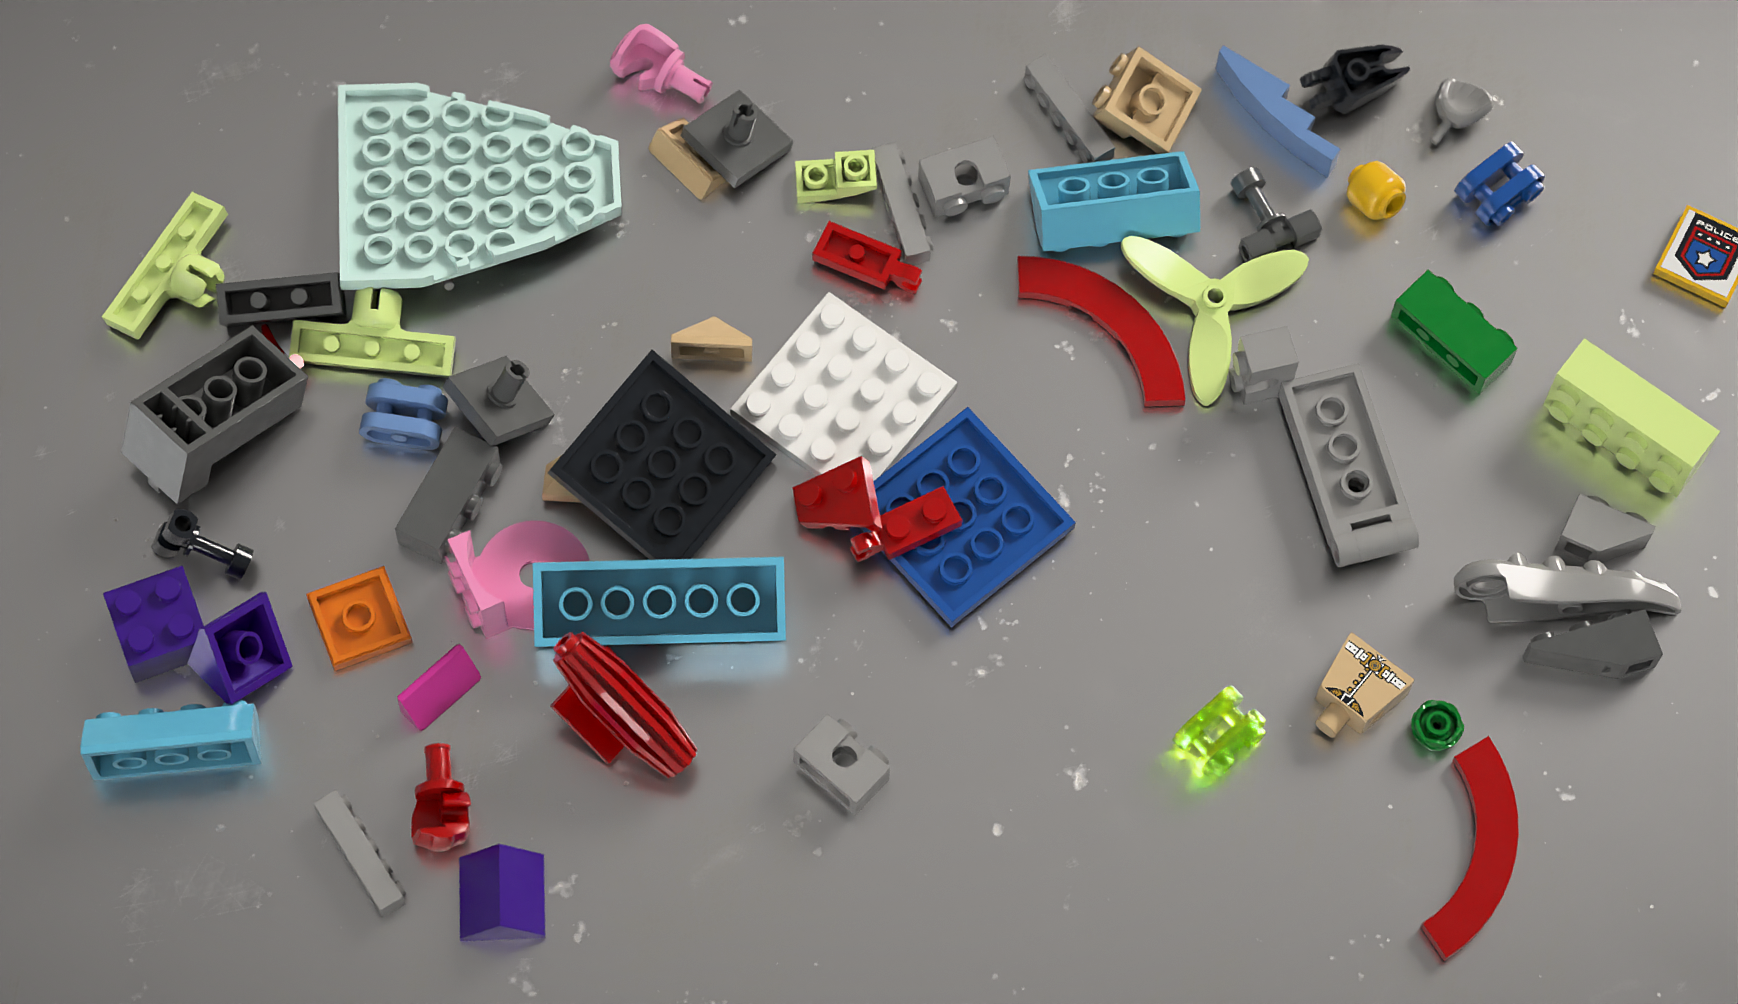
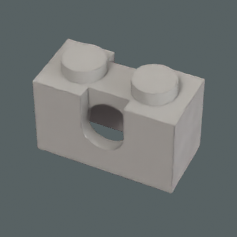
M994 136L919 160L918 178L934 217L944 214L947 216L958 215L968 208V203L982 199L984 204H991L1009 194L1011 176ZM968 178L974 183L964 186L959 184L957 180Z
M1288 326L1240 336L1239 352L1233 353V368L1229 369V380L1232 390L1240 392L1243 405L1279 397L1278 393L1281 382L1294 379L1299 364Z
M827 714L794 748L793 762L856 816L889 781L890 767L887 765L889 761L876 747L870 746L866 750L855 740L858 734L850 724L843 719L836 721ZM840 754H849L856 762L849 767H840L834 760Z

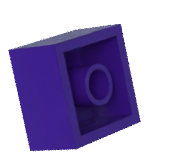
M183 565L103 593L128 668L135 683L188 665L187 663L199 629L204 627Z

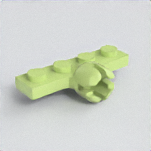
M191 192L102 315L105 323L139 340L162 306L170 298H179L198 308L208 307L213 304L215 298L204 294V291L207 289L217 294L216 284L224 283L225 275L218 263L201 256V252L228 216L225 207L197 193Z
M373 287L357 290L354 295L352 318L346 324L293 320L289 357L297 354L303 358L306 364L441 378L452 376L456 343L455 336L410 332L401 329L400 321L403 299L397 291L381 288L378 309V292H375Z

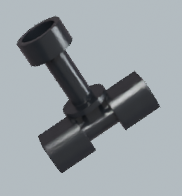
M175 509L169 516L168 521L164 522L158 529L151 548L160 556L174 557L180 548H183V555L187 557L191 550L227 565L225 574L239 580L244 576L253 556V549L239 543L232 550L198 535L201 527L196 524L199 519L192 512L185 509Z

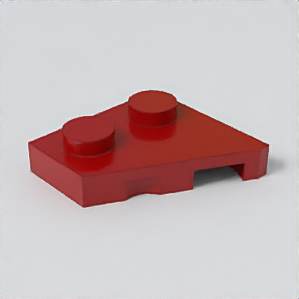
M862 456L792 487L798 522L806 528L824 529L825 527L832 526L836 530H850L851 527H864L875 532L882 530L870 462Z

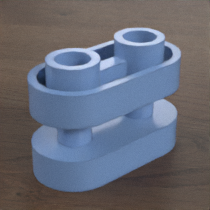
M388 378L379 379L378 382L368 386L365 404L376 412H367L362 415L359 434L362 437L377 443L421 450H433L439 447L442 428L432 422V420H441L446 415L448 398L442 394L441 389L432 385L405 386L396 380Z

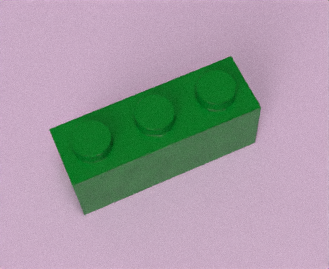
M1429 269L1396 299L1390 316L1479 395L1512 364L1518 349L1507 332L1493 327L1484 319L1483 313L1476 305L1470 302L1466 303L1455 293L1454 288L1445 278L1435 276Z

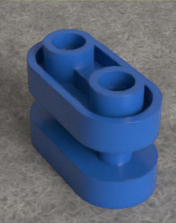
M1513 142L1505 144L1470 171L1454 190L1465 204L1472 202L1476 198L1482 203L1475 214L1486 226L1494 223L1497 226L1504 224L1514 214V207L1523 200L1526 203L1532 202L1545 188L1542 185L1545 175L1534 164L1529 165L1523 170L1518 165L1524 153ZM1504 176H1507L1510 180L1493 193L1490 187Z

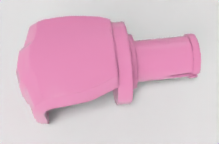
M649 24L638 25L628 32L611 55L610 67L614 74L621 78L641 70L646 71L639 77L638 90L641 91L654 88L659 93H664L667 89L674 87L701 104L704 101V97L708 96L713 85L712 81L684 66L685 53L680 51L679 46L668 36Z

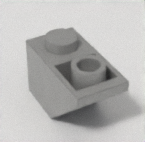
M1579 494L1555 550L1584 563L1590 560H1597L1603 563L1645 548L1656 526L1647 523V520L1637 513H1624L1610 507L1605 500L1599 497H1586Z

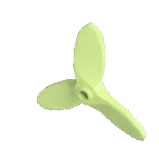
M1129 236L1125 237L1121 242V250L1125 258L1141 275L1158 288L1191 307L1193 314L1196 316L1189 339L1188 370L1193 395L1204 406H1209L1216 401L1222 393L1227 380L1232 348L1229 311L1252 307L1279 295L1301 278L1309 261L1308 256L1303 252L1283 250L1262 255L1243 263L1221 280L1216 278L1210 279L1171 250L1151 240Z

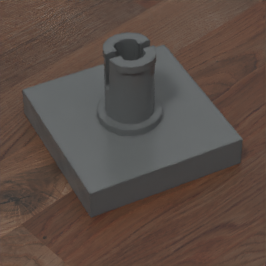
M740 89L685 125L681 133V137L734 188L788 153L793 144V140Z
M507 356L449 376L442 387L490 447L547 426L555 415L526 380L530 375L528 367L519 360L510 361Z

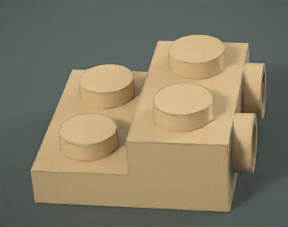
M1138 46L1126 55L1121 53L1112 63L1109 73L1114 78L1109 87L1103 85L1095 95L1092 104L1097 109L1093 117L1123 139L1131 135L1158 154L1169 153L1202 89Z

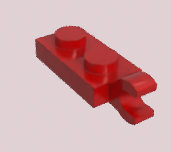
M828 221L812 253L813 261L884 290L891 280L904 291L916 294L922 283L920 278L922 270L920 268L900 262L902 250L831 221Z
M944 486L880 515L882 530L878 532H864L851 538L850 542L853 546L850 547V550L857 562H861L882 550L888 560H891L961 527L962 518Z

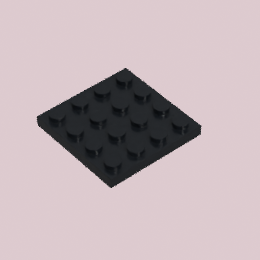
M652 349L547 473L650 560L691 559L777 454Z

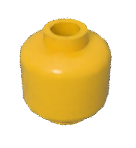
M1372 161L1365 165H1358L1348 177L1347 198L1352 205L1368 218L1373 220L1391 218L1401 210L1406 201V185L1404 180L1382 162Z

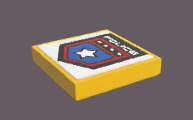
M1687 205L1653 274L1726 308L1738 284V228Z

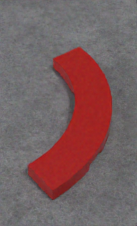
M1017 257L1018 298L1046 300L1067 307L1071 305L1089 314L1095 322L1105 328L1116 340H1119L1130 355V360L1140 381L1144 406H1185L1184 383L1174 351L1160 326L1133 296L1112 281L1081 266L1044 257Z
M1489 736L1454 756L1452 760L1461 774L1468 790L1472 809H1474L1475 835L1470 864L1462 883L1450 900L1421 925V929L1444 962L1462 950L1490 919L1508 886L1517 855L1519 829L1515 793L1501 755Z

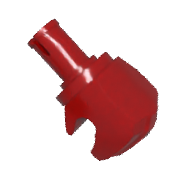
M434 743L424 747L427 781L415 787L417 803L412 814L411 836L413 845L427 848L430 851L442 852L465 843L470 829L469 806H471V800L468 792H465L464 784L452 779L451 746L445 743Z

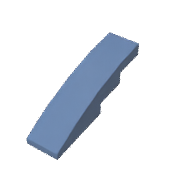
M1223 45L1219 50L1215 69L1235 98L1260 126L1288 151L1328 178L1336 167L1340 148L1312 132L1315 117L1287 100L1289 84Z

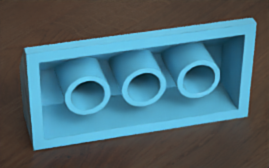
M1184 151L1028 170L1036 231L1043 251L1063 252L1075 247H1103L1109 243L1122 242L1125 237L1129 236L1149 239L1163 236L1182 237L1188 233L1200 232V190Z
M238 700L232 705L224 702L221 707L206 708L200 704H189L182 706L180 711L164 712L158 708H147L140 710L138 715L121 716V714L116 712L101 713L96 716V719L85 720L80 745L81 756L93 781L262 764L259 716L254 703L248 704L243 700Z

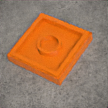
M384 566L306 594L334 671L413 643Z

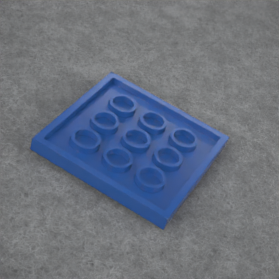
M969 407L965 408L873 481L880 515L944 486L962 518L961 527L890 560L951 628L1071 532L1076 524L1070 515ZM860 527L864 532H873L867 528Z

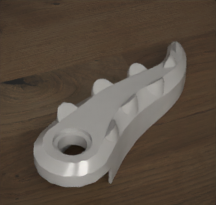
M1515 553L1507 561L1487 559L1469 563L1454 576L1453 580L1455 593L1459 597L1479 600L1485 604L1487 620L1490 623L1566 619L1610 614L1624 609H1631V611L1645 609L1646 611H1655L1669 615L1681 613L1680 598L1665 583L1644 578L1632 570L1624 572L1609 570L1603 563L1597 560H1590L1583 567L1565 566L1564 561L1560 557L1550 556L1542 564L1528 563L1522 553Z

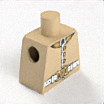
M1351 632L1318 689L1315 699L1326 709L1317 718L1315 724L1324 734L1333 738L1345 724L1357 733L1362 734L1409 694L1414 679Z

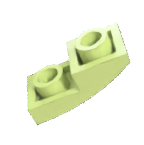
M874 150L835 152V159L795 161L798 204L841 199L877 189Z

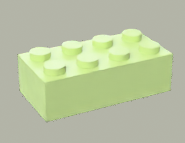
M1585 338L1557 372L1543 404L1555 419L1563 423H1570L1580 430L1584 438L1591 444L1603 446L1613 453L1623 466L1629 469H1636L1648 477L1650 483L1656 489L1664 493L1669 492L1676 498L1703 464L1720 433L1718 429Z

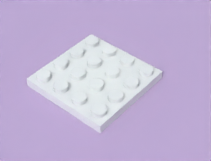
M828 292L730 408V415L815 476L862 456L870 462L874 481L891 468L957 389V381L835 295Z

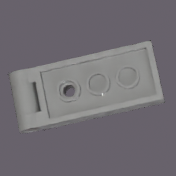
M1359 363L1281 382L1278 396L1336 565L1343 567L1418 548L1419 538L1416 525L1411 517ZM1349 487H1357L1360 492H1353Z

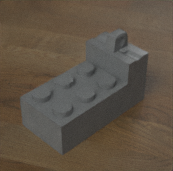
M252 325L132 400L121 453L148 477V484L158 493L162 490L178 505L191 494L208 485L212 464L300 408L303 402L308 375Z

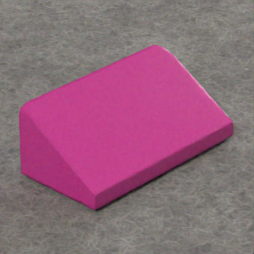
M460 643L456 644L398 695L397 700L400 712L420 731L425 730L481 679L478 669Z

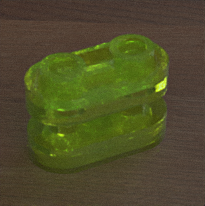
M1229 685L1189 719L1172 738V741L1184 753L1194 746L1202 753L1195 765L1207 777L1214 772L1219 777L1223 775L1236 762L1237 759L1234 755L1244 746L1248 750L1252 749L1267 733L1263 729L1267 720L1255 708L1245 715L1237 709L1244 697L1232 685ZM1223 720H1226L1232 727L1214 742L1208 734Z

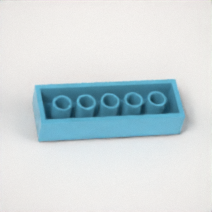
M783 556L533 563L535 647L555 646L569 632H572L574 635L584 632L601 645L786 641Z

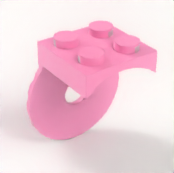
M533 520L519 522L504 528L491 538L481 555L477 557L474 554L470 530L448 539L450 554L445 556L449 568V578L456 593L462 594L466 604L464 609L473 629L481 627L486 639L512 627L534 630L533 588L524 585L520 580V572L524 566L534 562L590 561L582 543L567 529L554 523Z

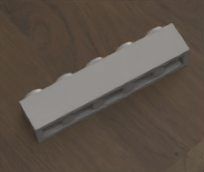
M1047 54L1026 65L1024 76L1026 85L1029 89H1034L1038 94L1040 104L1044 108L1047 107L1052 113L1051 117L1054 123L1064 129L1068 142L1071 145L1075 144L1078 148L1082 161L1090 163L1114 158V144Z
M895 142L871 148V150L875 151L876 176L900 250H902L904 263L915 265L930 261V251H933V243L931 237H926L924 229H926L925 218L923 214L919 215L917 210L919 207L917 194H912L910 189L912 179L909 171L905 172L903 167L905 164L903 151L897 149Z
M334 790L314 802L316 812L382 918L405 905L403 895L406 892L399 880L396 882L392 880L389 875L393 872L386 859L382 861L376 854L379 851L378 846L372 837L367 839L363 831L366 828L360 817L354 818L349 811L353 807L346 795L340 796L338 791Z

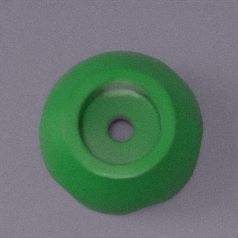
M1428 700L1424 702L1413 714L1411 720V728L1415 739L1430 750L1441 751L1451 748L1458 742L1464 731V724L1461 721L1458 709L1453 704L1445 701ZM1437 723L1441 728L1435 729L1433 724Z

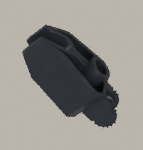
M1381 44L1337 50L1324 64L1323 68L1309 72L1299 79L1303 88L1313 87L1321 83L1325 85L1326 93H1319L1309 100L1311 108L1317 110L1333 105L1335 110L1346 114L1385 94L1410 71L1409 66L1396 69H1387L1384 66L1395 61L1402 54V49Z

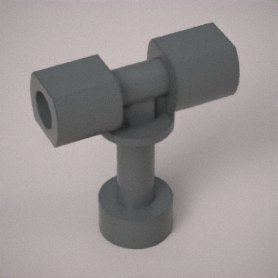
M1257 167L1246 169L1232 179L1230 184L1238 198H1248L1261 220V223L1257 226L1258 232L1244 237L1240 241L1238 248L1245 262L1262 255L1274 253L1278 247L1291 243L1293 247H1298L1320 236L1322 226L1311 209L1287 219L1284 213L1275 214L1261 190L1265 186L1266 181Z

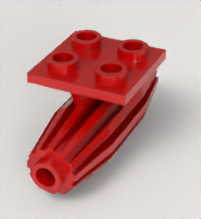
M569 632L556 643L553 648L556 652L553 662L569 685L550 707L606 764H610L624 747L666 778L675 777L692 762L698 750L670 708L607 645L602 646L584 632L575 635Z

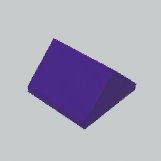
M267 592L258 593L199 629L187 664L226 704H234L293 667Z
M496 844L459 857L460 941L546 938L544 854Z

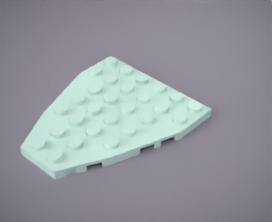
M420 83L338 85L341 290H360L368 287H373V289L426 287L543 251L621 216L618 141L603 135H592L586 129L576 125H572L570 129L551 123L549 115L538 111L489 100L487 105L466 101L465 94L454 91L451 97L432 93L428 85Z

